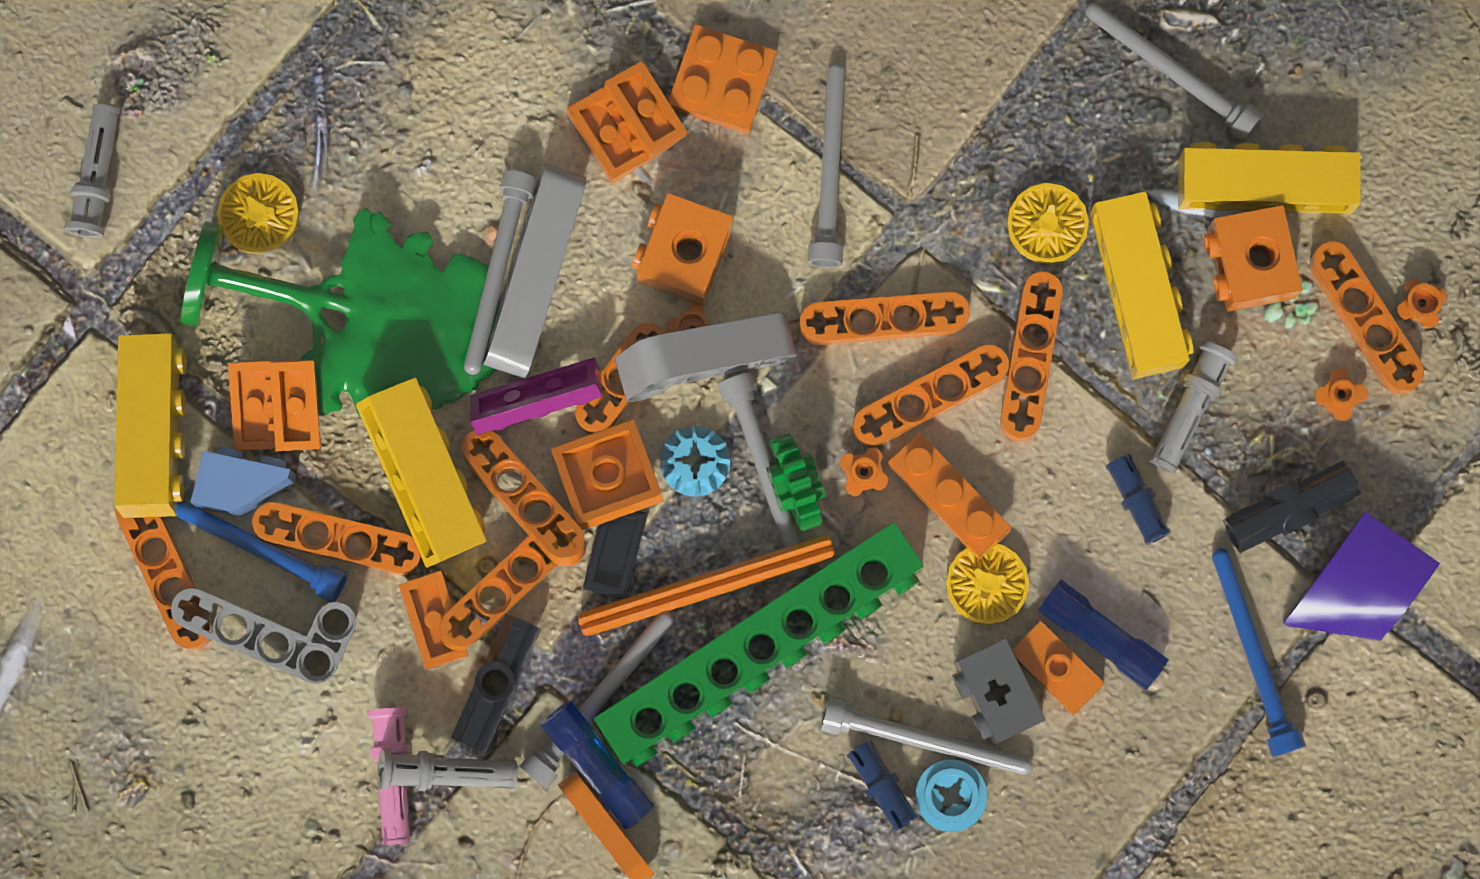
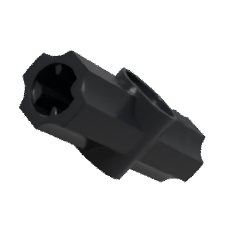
M1341 461L1302 481L1298 478L1263 496L1265 499L1229 515V517L1222 521L1232 545L1241 554L1281 533L1285 536L1319 519L1318 515L1353 500L1354 497L1361 493L1352 470L1344 461Z
M505 614L485 662L476 673L475 684L451 738L488 753L507 707L517 693L518 682L542 629L519 618ZM493 672L505 673L508 677V687L505 692L496 696L489 695L485 690L486 678Z

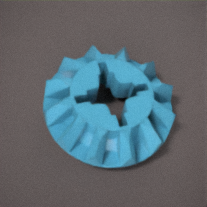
M696 425L677 430L663 445L660 456L661 472L670 487L683 495L697 497L710 494L723 484L730 470V454L726 442L712 429ZM693 443H697L700 456L715 459V461H708L707 464L700 465L697 479H693L690 465L676 462V460H682L683 457L690 456Z
M943 760L930 766L919 778L915 792L916 804L920 815L933 828L946 832H958L974 825L983 815L988 797L986 784L980 773L971 765L959 760ZM960 778L962 781L959 785L958 795L963 798L965 803L969 804L968 807L962 804L960 806L952 804L949 809L946 808L944 813H941L940 810L943 807L941 804L944 797L939 794L938 790L933 788L934 785L949 789Z

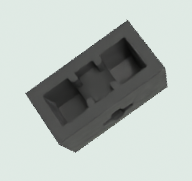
M1007 639L1001 640L956 662L957 673L952 675V679L962 699L971 698L977 711L971 717L982 740L990 738L994 746L1046 720ZM990 682L996 688L1004 687L1007 694L1001 698L1003 705L1000 707L995 700L988 702L985 699V694L990 690L988 684Z

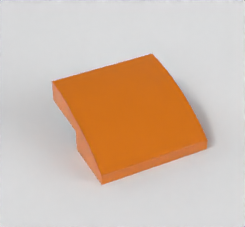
M643 61L606 80L603 88L567 107L566 112L611 185L656 158L688 133Z
M315 360L231 361L228 363L235 450L275 449L276 451L321 449Z

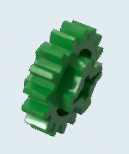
M790 433L771 439L769 446L775 465L766 467V472L780 511L784 512L791 509L792 516L801 531L822 525L821 512L816 500L824 498L825 492L811 453L800 455L799 448Z

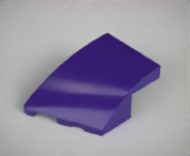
M1364 512L1360 515L1339 548L1332 553L1310 587L1304 591L1283 624L1290 628H1304L1323 631L1329 634L1349 635L1361 639L1381 641L1411 605L1440 563L1376 518Z

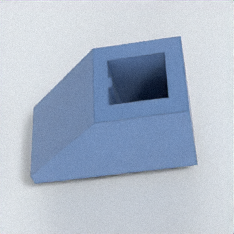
M217 447L216 453L207 451L202 453L190 503L203 510L242 518L294 485L297 475L286 468L287 462L284 460L261 456L259 462L242 459L244 453L241 451Z

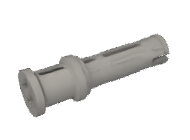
M93 104L92 106L93 112L85 146L80 181L76 182L71 188L70 194L74 197L70 221H67L64 226V230L69 234L84 238L99 239L104 237L105 230L101 227L105 203H109L111 198L110 190L106 187L120 109L107 104ZM103 133L99 160L95 164L100 134ZM95 177V182L91 183L92 178ZM90 205L88 218L85 219L87 206Z
M1202 341L1200 345L1202 353L1192 373L1186 374L1183 379V386L1186 389L1149 460L1156 467L1173 474L1176 473L1181 458L1210 401H1215L1216 398L1220 397L1222 390L1219 387L1229 366L1235 365L1238 357L1228 349L1209 341Z
M381 749L377 765L378 788L381 790H388L390 785L415 786L417 791H426L432 785L514 789L518 774L517 762L515 760L493 761L433 758L432 753H428V751H419L417 755L391 754L390 749Z

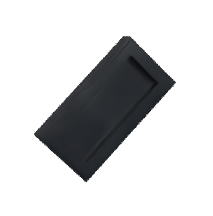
M636 511L599 525L583 590L618 599L627 598L648 513Z

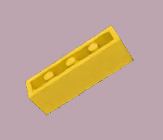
M1198 142L1191 144L1190 148H1184L1178 158V210L1255 211L1284 205L1285 212L1352 214L1361 204L1360 152H1347V147L1326 146L1321 148V151H1304V147L1301 145L1289 144L1277 147V150H1260V145L1243 143L1235 145L1234 149H1217V145L1214 143Z
M1146 192L1095 203L1090 216L1132 380L1184 368L1189 362L1188 355L1193 354V344L1189 330L1187 328L1181 329L1178 313L1182 312V301L1178 288L1170 286L1167 271L1171 270L1172 267L1171 258L1166 244L1160 245L1156 229L1161 227L1157 205L1155 203L1149 204Z
M172 333L118 336L114 506L123 518L177 516V502L184 500V479L182 475H178V459H184L185 438L183 432H178L179 416H185L186 399L184 390H179V375L186 374L187 361L185 349L178 346Z
M416 377L368 396L358 402L356 407L426 568L487 542L483 534L485 532L484 521L480 513L476 509H472L466 495L468 489L466 479L463 473L453 465L448 453L450 450L449 440L443 429L437 427L431 414L432 402L424 387L419 386Z

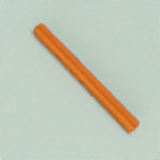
M823 535L581 612L578 615L579 625L585 636H591L831 560L835 557V550L831 538L828 535Z

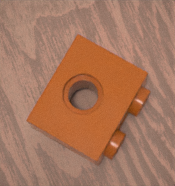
M667 193L663 205L656 203L653 207L647 226L653 229L648 245L640 243L632 268L638 270L637 280L639 284L704 307L734 227V216ZM689 242L697 244L702 249L700 256L690 261L684 260L677 253L683 244Z
M1284 205L1214 218L1208 227V232L1204 233V246L1207 257L1215 259L1218 275L1213 276L1214 291L1218 301L1224 300L1226 312L1293 300L1303 291ZM1253 249L1263 251L1268 256L1269 266L1259 267L1254 265L1249 258V251Z

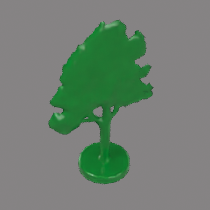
M367 208L361 209L353 219L355 227L348 241L345 256L341 261L342 271L340 275H332L325 278L319 285L306 286L219 265L223 226L205 221L190 268L182 306L181 323L195 327L201 324L212 286L293 305L302 310L312 321L313 348L307 351L300 360H315L319 415L324 416L330 412L340 411L343 404L339 394L344 391L348 392L352 397L356 412L360 416L356 407L358 402L415 377L419 386L424 387L428 392L432 402V409H440L443 404L452 403L456 399L462 398L468 391L478 389L479 382L491 377L497 370L482 365L478 374L471 375L464 369L489 265L459 253L452 256L443 271L436 269L433 259L427 254L434 242L428 231L407 236L402 248L395 242L387 230L392 223L384 217L381 211L374 214ZM340 286L344 290L341 294L331 292V287ZM497 305V308H496V312H495V316H494L492 328H493L494 321H495V318H496V315H497V311H498V308H499L498 305ZM322 307L339 310L344 313L348 319L344 328L338 331L331 328L321 313ZM321 336H322L323 338H325V342L322 343V344H321Z

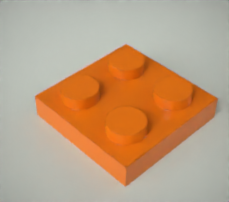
M695 24L668 102L674 111L750 135L777 56V50Z
M634 419L551 448L575 519L582 531L664 502Z

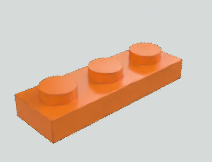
M921 433L888 461V466L978 560L1011 532V526Z

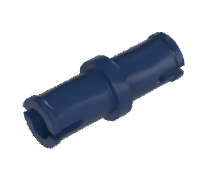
M1127 454L1107 464L1105 467L1112 476L1123 498L1121 505L1125 512L1130 511L1144 538L1145 544L1150 545L1171 534L1170 528H1168L1153 500L1156 494L1152 487L1147 488L1133 461L1132 455Z
M871 740L855 748V751H851L846 755L868 787L865 793L869 799L874 798L893 827L894 832L910 824V821H914L919 817L897 783L900 779L897 774L889 772Z

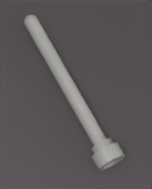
M1090 3L1086 6L1085 14L1090 20L1226 119L1224 124L1231 128L1229 133L1241 142H1244L1263 118L1264 114L1251 104L1247 107L1242 103L1234 104L1098 3Z
M840 63L831 64L827 71L818 235L813 237V243L808 246L807 263L819 268H837L842 266L843 246L839 245V238L835 236L845 69Z
M505 170L499 190L502 192L501 198L505 203L464 363L465 371L471 375L478 374L482 368L521 208L527 205L528 199L533 198L537 179L534 176L521 171Z
M751 373L728 378L717 385L723 401H728L730 408H735L783 546L785 548L801 543L790 510L780 511L768 479L766 467L772 466L773 462L752 405V401L755 400L753 392L756 390ZM810 567L793 571V574L799 579L806 578L810 573Z
M662 612L653 619L544 751L539 749L535 755L530 753L519 767L543 788L547 789L558 776L555 773L560 767L557 762L672 626L674 618L670 612Z
M829 696L820 731L838 735L839 731L848 733L849 729L1021 775H1027L1033 769V763L1027 757L854 712V707L846 705L847 700Z

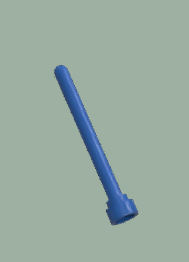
M184 500L177 502L176 517L309 582L310 588L316 591L315 595L331 603L336 602L348 580L349 572L333 564L328 567L321 564L317 567Z
M1218 548L1213 552L1212 560L1271 725V729H1268L1270 738L1266 740L1271 756H1279L1306 747L1301 729L1296 730L1294 723L1288 722L1230 554L1226 549Z

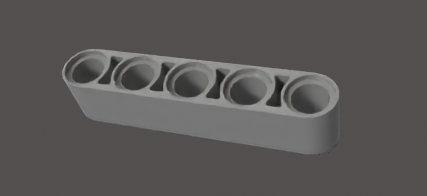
M544 164L531 200L482 365L526 378L541 335L584 193L587 177Z

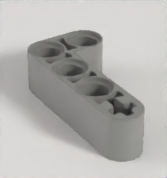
M775 313L652 336L636 342L616 356L615 363L626 401L634 402L659 395L673 385L770 367L790 361L798 355L785 313Z
M195 588L184 589L179 592L171 605L172 616L176 623L182 627L304 681L315 684L329 680L336 672L356 625L355 614L352 609L340 602H331L321 607L314 618L307 636ZM194 596L201 599L199 606L211 613L213 612L214 604L222 606L223 609L214 619L213 631L203 630L208 620L199 616H194L191 622L185 621V612L179 608L181 602H190ZM329 610H340L346 615L348 626L344 633L330 635L324 630L322 619ZM228 615H240L247 622V630L242 638L229 640L221 633V622ZM277 632L286 637L289 646L284 656L274 659L265 655L262 650V641L266 635ZM314 650L324 652L329 658L330 663L327 672L318 677L309 675L303 665L305 656Z

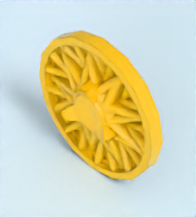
M262 173L242 176L228 185L219 200L217 210L218 222L223 226V234L229 243L243 252L254 254L272 252L287 243L297 229L300 214L297 198L288 185L273 175Z
M1051 183L1030 186L1019 194L1009 209L1007 220L1010 241L1018 252L1033 262L1044 264L1062 262L1077 253L1087 237L1089 225L1086 207L1076 193L1062 185Z
M996 544L980 560L967 548L958 553L948 569L946 588L949 601L958 614L972 623L993 625L1003 623L1018 613L1027 599L1029 578L1026 566L1019 556L1006 546Z

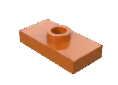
M1042 621L1012 649L1017 662L1072 716L1105 684Z

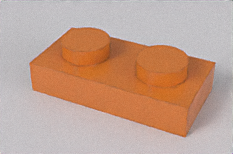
M442 571L398 584L425 670L427 671L469 657L467 649L461 651L452 650L444 645L440 639L439 627L441 620L446 612L453 607ZM454 619L451 620L452 629L450 636L456 638L458 635H462L458 622Z

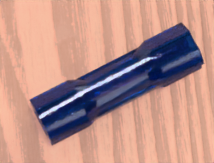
M1062 579L1058 581L1037 610L1062 630L1074 633L1110 660L1118 672L1144 691H1147L1169 661L1168 658L1144 640L1132 637L1093 608L1085 596Z
M568 700L561 704L539 724L559 750L568 756L600 796L603 805L623 829L627 830L637 824L654 808L655 805L636 781L627 775L593 732L592 726L572 701Z

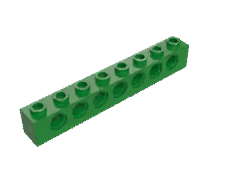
M893 522L593 719L622 764L626 766L633 762L637 768L658 754L655 746L668 737L671 738L673 743H676L696 729L693 721L708 712L710 717L714 718L734 704L730 697L743 688H746L750 694L769 682L771 678L768 672L781 663L788 669L809 655L805 648L819 638L825 645L846 631L842 623L857 614L863 620L883 606L879 599L889 592L895 590L899 596L920 582L917 574L922 572L924 565L896 523ZM871 563L880 565L886 573L885 582L878 586L866 584L861 577L862 568ZM831 588L843 589L849 597L848 606L839 611L828 608L823 598L825 592ZM803 612L810 617L812 628L804 635H795L787 628V618L792 613ZM759 636L768 637L775 646L773 655L765 660L756 659L749 652L750 642ZM724 660L733 663L738 671L735 680L725 685L717 683L711 676L713 666L717 662ZM683 685H691L700 693L698 704L691 709H682L674 702L676 690ZM644 710H655L662 716V725L653 734H644L637 728V717Z

